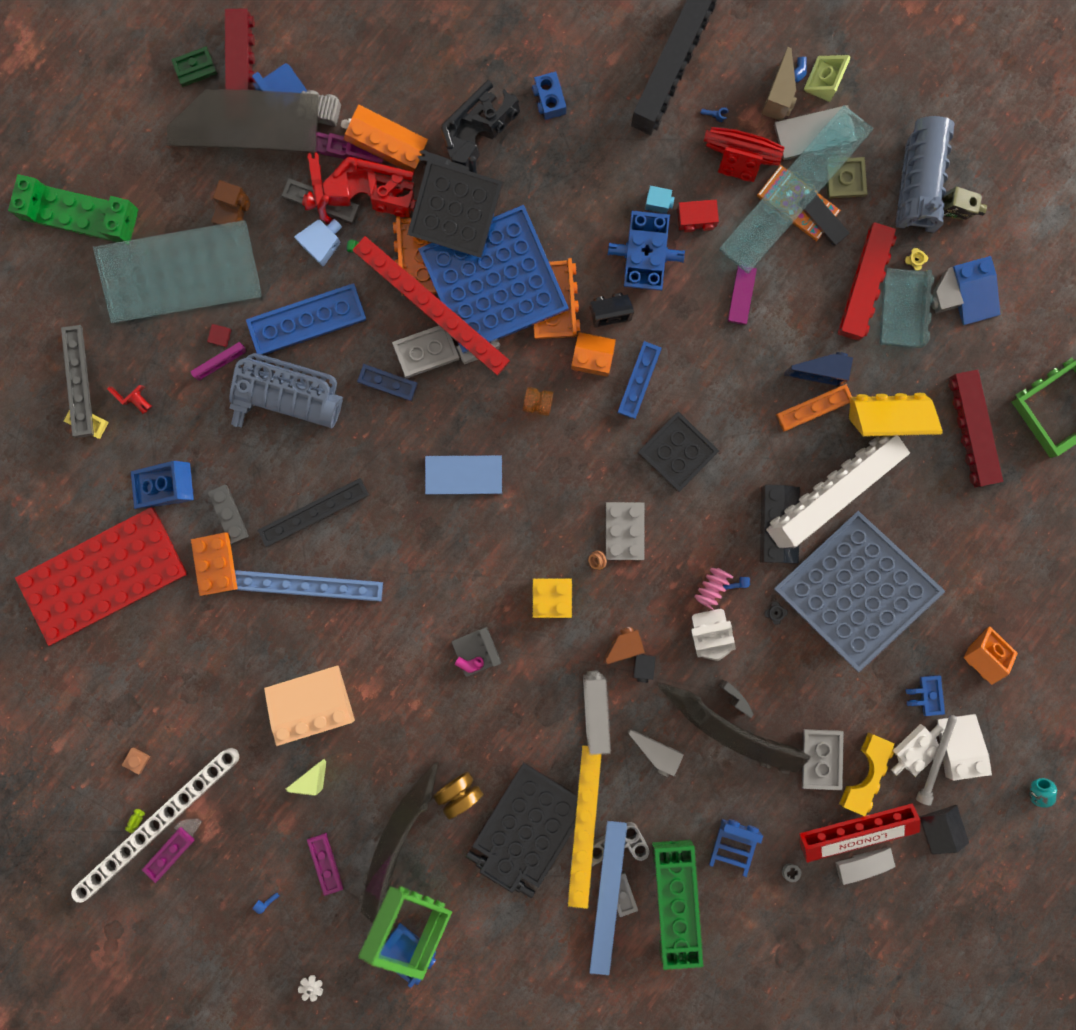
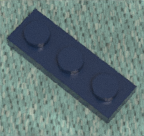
M363 364L357 380L360 384L411 402L418 385L417 382Z

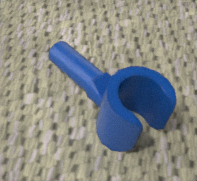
M721 108L719 111L701 109V114L716 117V120L719 122L727 119V117H723L720 114H727V108Z
M740 577L739 583L723 585L725 590L747 588L750 585V578Z
M276 892L265 903L259 900L253 907V910L261 914L280 895Z

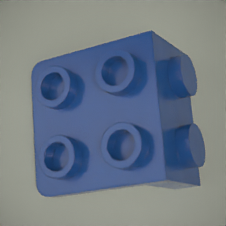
M287 63L262 78L259 72L252 75L255 80L254 87L259 94L263 92L266 97L263 100L270 109L274 108L277 114H280L299 101L302 91L307 92L302 82Z

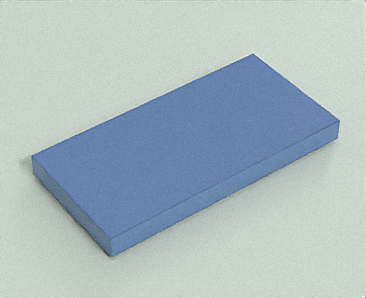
M502 455L425 456V494H502Z

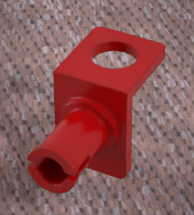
M139 385L125 399L113 387L107 388L122 405L132 402L142 414H145L152 407L140 395L141 391L145 388L143 385Z

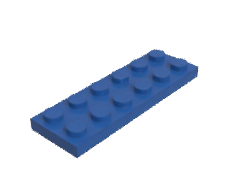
M353 283L246 319L256 352L266 355L366 321L367 319L356 286Z

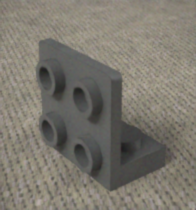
M487 627L452 641L457 657L460 656L467 661L475 657H481L484 660V666L480 670L472 673L464 671L466 677L501 664L500 657Z

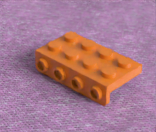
M397 216L396 222H393L394 234H397V241H394V250L398 252V259H395V262L432 294H437L418 249L432 242L407 235L412 218L401 219L400 216Z
M568 258L567 261L549 262L569 310L534 324L535 339L576 337L577 331H580V320H576L575 312H579L578 301L574 300V294L578 293L577 282H573V275H576V263H572V258Z

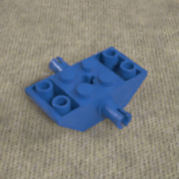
M632 211L628 243L626 245L609 243L608 255L625 256L626 258L624 287L662 291L665 262H684L685 250H671L667 247L670 215ZM644 251L649 252L648 256H645Z

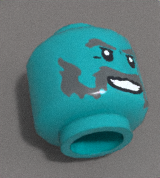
M1045 778L1034 780L1030 786V800L1036 806L1042 808L1051 807L1057 799L1056 785Z

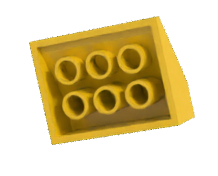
M897 393L895 396L876 394L875 397L858 394L857 397H850L849 420L863 436L942 434V427L933 401L925 393H915L914 396H907V394Z

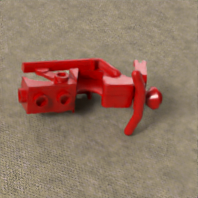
M315 152V158L313 159L311 153L308 154L307 158L310 166L313 193L309 191L307 195H304L302 205L305 206L306 211L317 206L319 218L327 225L333 219L326 214V205L349 206L351 199L358 193L368 194L371 199L372 209L380 213H389L409 218L411 211H414L417 201L414 200V183L403 180L412 181L414 172L354 157H347L322 184L319 155ZM375 172L381 173V174H385V175H389V176H392V177H388V176L376 174ZM376 183L383 184V185H382V186H379L378 189H377ZM404 190L410 191L409 194L405 196L397 197L398 195L402 194Z

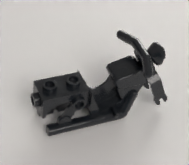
M487 80L441 125V132L451 160L426 150L420 151V154L425 156H418V159L426 165L429 158L477 173L476 161L480 153L475 141L476 136L481 135L493 139L501 133L520 113L518 98L514 94H509L504 89L502 91L504 95L503 104L496 111L492 103L497 98L492 92L489 93L493 88V84L490 80ZM479 100L480 102H482L476 105L469 113H467ZM482 112H484L486 118L481 117V116H479V115H480Z

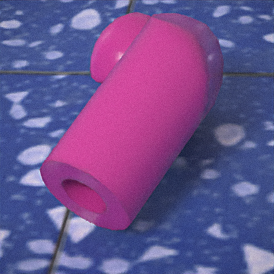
M459 656L454 665L468 673H472L484 666V660L481 657H475L467 661Z

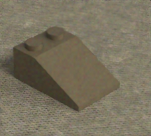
M790 47L787 48L761 113L779 121H783L785 116L789 117L797 100L794 97L796 83L792 48Z

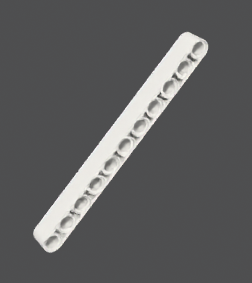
M228 748L218 754L73 888L71 893L73 900L79 903L84 902L101 889L239 761L238 751ZM226 753L232 756L231 763L225 760ZM211 767L217 768V776L211 774ZM197 780L202 781L203 789H199L196 786ZM183 793L188 795V797H189V801H188V802H184V801H183V799H182V794H183ZM168 807L173 808V816L168 813ZM153 820L159 822V829L153 826ZM139 833L144 835L145 842L139 840ZM125 847L130 849V855L125 854ZM110 860L115 862V869L110 866ZM96 874L100 875L101 882L96 880ZM81 887L86 890V895L82 894Z

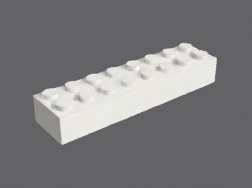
M888 435L872 439L869 442L870 446L855 453L856 457L845 461L839 471L836 470L827 476L828 480L815 485L813 492L799 498L800 502L797 505L788 507L782 517L779 516L770 522L771 526L766 530L779 548H787L799 545L908 456L910 452L898 435Z

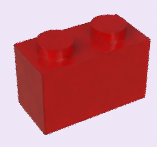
M717 199L680 202L677 206L679 230L693 232L695 229L703 228L704 231H709L717 227L719 223Z

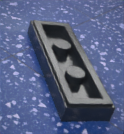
M811 191L798 202L797 205L834 247L850 234L814 191Z

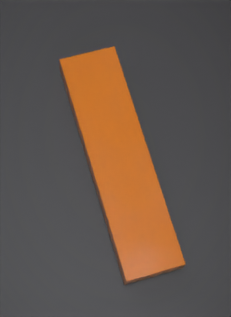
M847 384L780 412L776 414V417L783 432L849 404L852 395Z

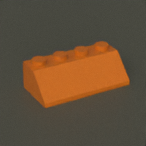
M359 104L343 140L403 170L411 172L415 171L419 162L418 156L422 155L420 151L424 150L428 140Z

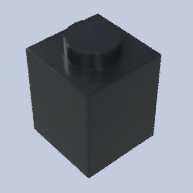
M645 654L635 656L633 677L637 678V682L648 683L649 679L653 680L656 656Z

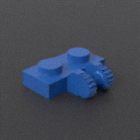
M941 675L919 677L921 688L906 689V694L921 693L922 700L907 701V706L922 705L924 716L945 714Z

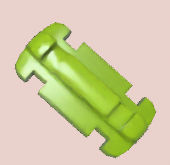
M140 809L134 810V814L131 815L125 830L133 834L136 828L139 827L145 812Z

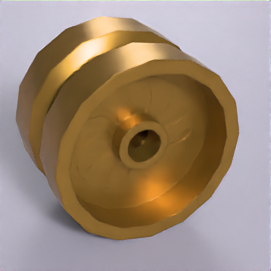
M468 771L449 782L433 795L438 805H444L449 802L443 810L448 820L469 809L483 796L479 786L467 789L474 780Z

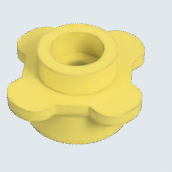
M918 248L912 249L911 255L905 258V263L913 266L916 271L921 270L922 264L928 261V256Z

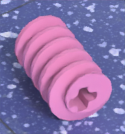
M719 568L710 569L713 575H706L709 582H702L705 589H698L702 595L695 594L694 596L698 602L712 610L714 609L711 607V604L718 605L715 598H722L719 591H726L722 585L730 584L726 579H733L732 575Z

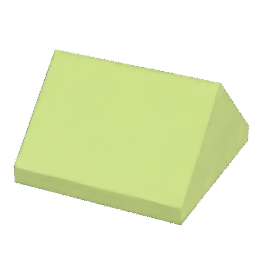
M849 55L818 56L804 91L830 102L837 91L851 57Z
M325 759L287 787L286 790L292 793L317 795L323 789L326 769Z

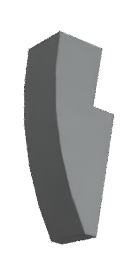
M890 847L852 856L853 858L835 862L839 880L843 885L870 878L895 867Z

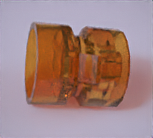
M527 387L523 411L529 413L538 411L540 415L549 416L554 392L547 390L539 392L536 388Z

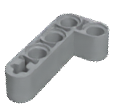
M627 822V829H635V834L632 837L626 836L624 848L628 847L636 860H645L649 856L648 845L637 825L633 822ZM605 835L594 840L593 848L598 847L602 852L598 856H592V866L598 864L603 859ZM637 846H644L645 850L643 853L637 854L635 853V848Z

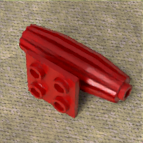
M711 127L710 131L706 130L703 140L707 142V147L723 154L718 173L751 182L755 181L761 164L779 166L785 148L765 137L728 128Z

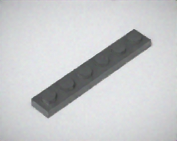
M81 325L61 327L72 436L74 438L94 436L83 327Z

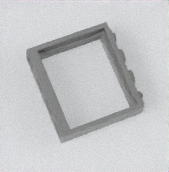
M598 670L587 671V674L583 675L587 746L590 754L610 753L606 679Z

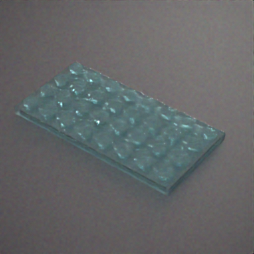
M246 220L93 247L111 323L262 297Z

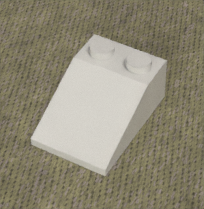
M976 714L957 716V721L943 758L945 776L954 781L992 775L988 751ZM948 718L936 719L937 724L945 730ZM944 731L939 734L940 741Z

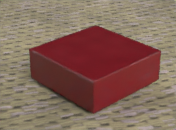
M212 324L207 342L227 348L232 330Z

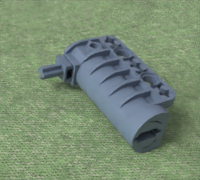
M928 116L916 120L914 132L908 138L905 148L896 228L904 229L913 225L926 227V232L935 233L943 225L944 203L941 200L946 194L943 184L948 180L945 170L950 165L947 156L952 149L949 141L953 138L955 126L951 119Z
M253 353L239 360L235 365L229 396L230 409L234 410L231 424L235 427H243L245 413L249 412L252 407L258 406L333 428L340 414L343 397L335 395L337 381L332 375ZM329 379V383L332 384V386L329 387V385L325 381Z

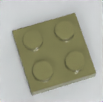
M865 157L827 159L825 161L828 199L865 197L867 195Z

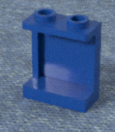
M399 923L385 941L380 955L409 963L420 938ZM436 951L431 959L428 969H430L436 961V959L434 958ZM397 973L408 982V987L410 988L414 983L418 985L421 981L420 979Z

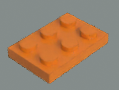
M229 533L191 539L199 596L237 590Z

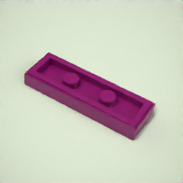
M737 266L727 322L747 324L757 268Z
M238 342L190 372L194 378L201 380L243 355L247 350L242 343Z
M180 827L144 866L142 871L154 883L158 882L195 839Z
M327 833L308 838L307 843L323 895L326 896L343 890L344 888Z

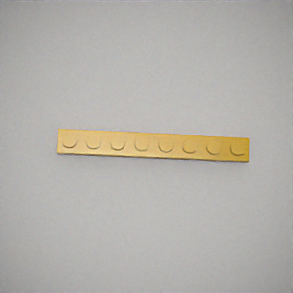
M582 746L568 906L587 909L601 754H590L588 746Z

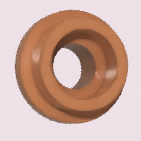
M594 551L589 556V564L593 569L601 570L605 568L607 560L601 551Z

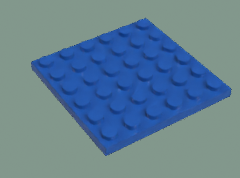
M524 205L493 217L482 258L435 243L418 248L440 301L489 343L569 310ZM459 344L463 354L469 352L461 344Z

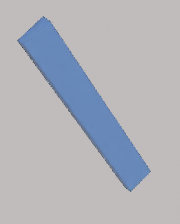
M235 571L237 590L382 601L383 582Z
M607 821L590 962V973L609 975L627 830V823Z

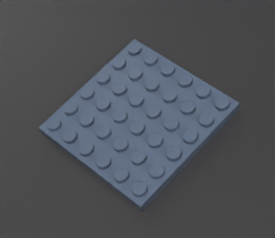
M859 511L774 588L858 673L945 593L944 589Z

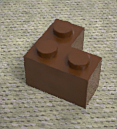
M219 180L213 195L217 207L211 222L218 228L237 234L238 230L243 227V217L245 212L249 210L250 199L241 187Z

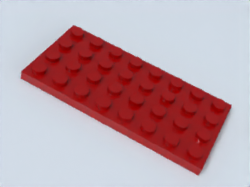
M150 507L15 577V580L48 646H52L188 574L154 507Z

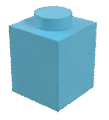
M650 186L645 210L667 214L668 209H672L675 197H671L672 190Z

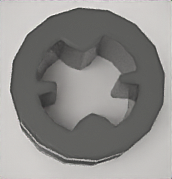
M788 863L782 868V876L789 882H797L801 877V870L795 864ZM790 868H793V870L796 871V874H793L792 878H790L791 876L787 874V872L790 871Z

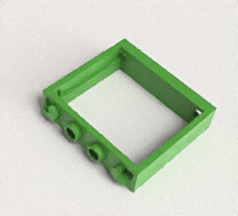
M1073 358L1063 362L1064 367L1061 369L1055 368L1048 372L1046 379L1042 380L1040 378L1031 384L1032 388L1028 391L1023 389L1017 393V398L1011 401L1050 458L1057 457L1076 444V432L1055 445L1025 400L1069 370L1073 369L1076 373V359L1074 360Z
M390 886L359 958L371 965L423 980L452 911L444 908L445 903L441 901H435L425 895L422 899L423 895L415 891L409 894L410 890L399 886L396 889ZM404 899L432 909V913L409 963L380 955Z

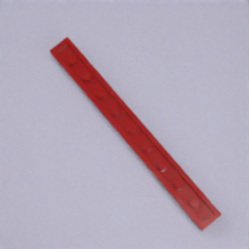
M366 236L355 246L353 252L495 375L498 376L508 365L510 360Z

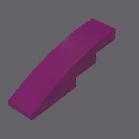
M312 130L309 132L307 151L342 159L354 157L374 163H383V159L343 140L344 136L333 133L327 135Z

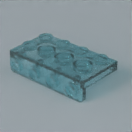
M887 268L885 269L886 275L883 288L880 345L922 348L930 340L928 324H930L932 317L931 313H929V307L933 301V295L930 294L934 283L932 270L915 271Z

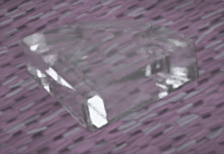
M196 818L185 819L174 828L178 830L182 827L190 836H193L202 821Z

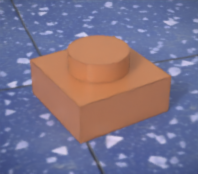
M133 747L122 766L139 775L142 773L150 756Z

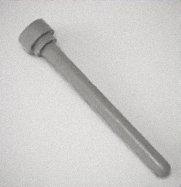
M954 715L948 718L925 787L917 794L916 800L922 804H932L934 798L932 796V789L957 721Z

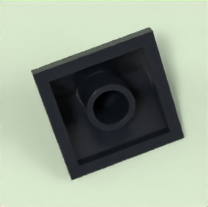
M957 805L919 816L931 854L958 853L969 844Z

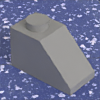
M953 267L943 272L930 295V304L932 309H935V313L958 308L964 304Z

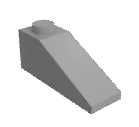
M629 728V735L653 765L659 769L658 773L666 777L669 774L675 776L684 754Z

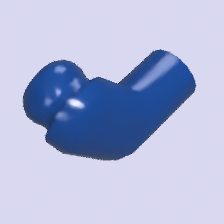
M806 57L797 58V68L794 70L795 82H799L806 76Z

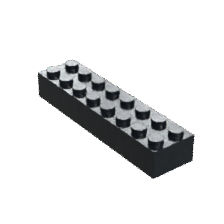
M717 0L686 1L634 110L632 127L649 135H652L654 130H658L662 116L669 107L670 99L677 90L679 80H682L685 68L693 56V51L700 42L701 34L708 25L709 17L716 8Z

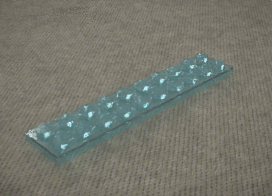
M843 105L725 241L719 251L749 274L874 128Z

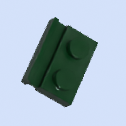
M207 46L171 59L182 87L217 75Z

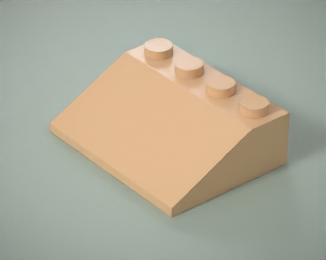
M339 665L264 688L276 746L355 721Z

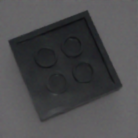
M678 411L638 453L668 483L680 492L719 450Z

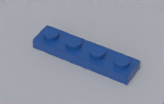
M643 342L617 412L618 414L636 419L662 349L661 347Z

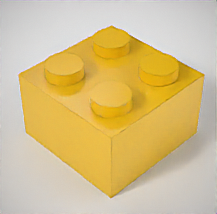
M533 579V618H572V579Z

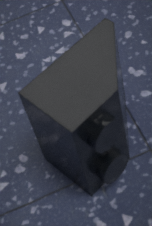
M617 293L612 295V298L607 299L597 297L590 302L594 328L632 320L634 310L628 294Z

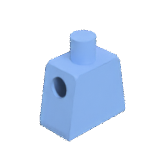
M319 219L298 233L294 238L323 267L340 245V240L335 234L342 226L335 219L327 226Z

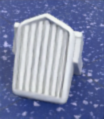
M723 609L697 613L692 616L694 625L692 634L698 657L719 661L732 650H736L731 622L726 621Z

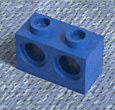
M557 72L534 77L532 90L534 97L538 96L539 103H537L539 114H543L544 120L565 115L567 107ZM544 85H548L551 88L548 90H544L541 87ZM554 103L556 106L549 108L547 104Z

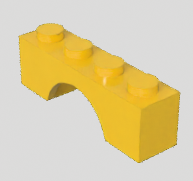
M871 733L867 734L861 751L869 761L868 775L860 784L846 786L839 803L841 806L863 816H866L871 811L874 794L876 795L880 789V779L887 772L886 764L894 754V743Z

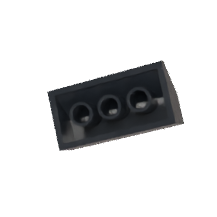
M787 485L761 486L760 563L799 564V545L796 547L779 548L766 529L771 526L770 522L779 516L782 517L788 507L797 505L800 502V487Z

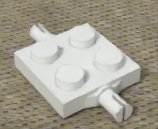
M920 724L893 750L899 762L891 771L897 776L906 768L916 777L935 758L939 747L936 737L944 729L937 724L929 732Z

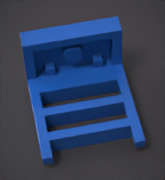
M722 819L709 865L713 866L715 859L744 868L742 875L747 877L757 842H762L763 835L754 826L748 825L746 827L740 825V822L729 819L727 821ZM725 837L751 845L750 851L720 843L721 838ZM718 848L746 856L747 861L743 863L718 855Z

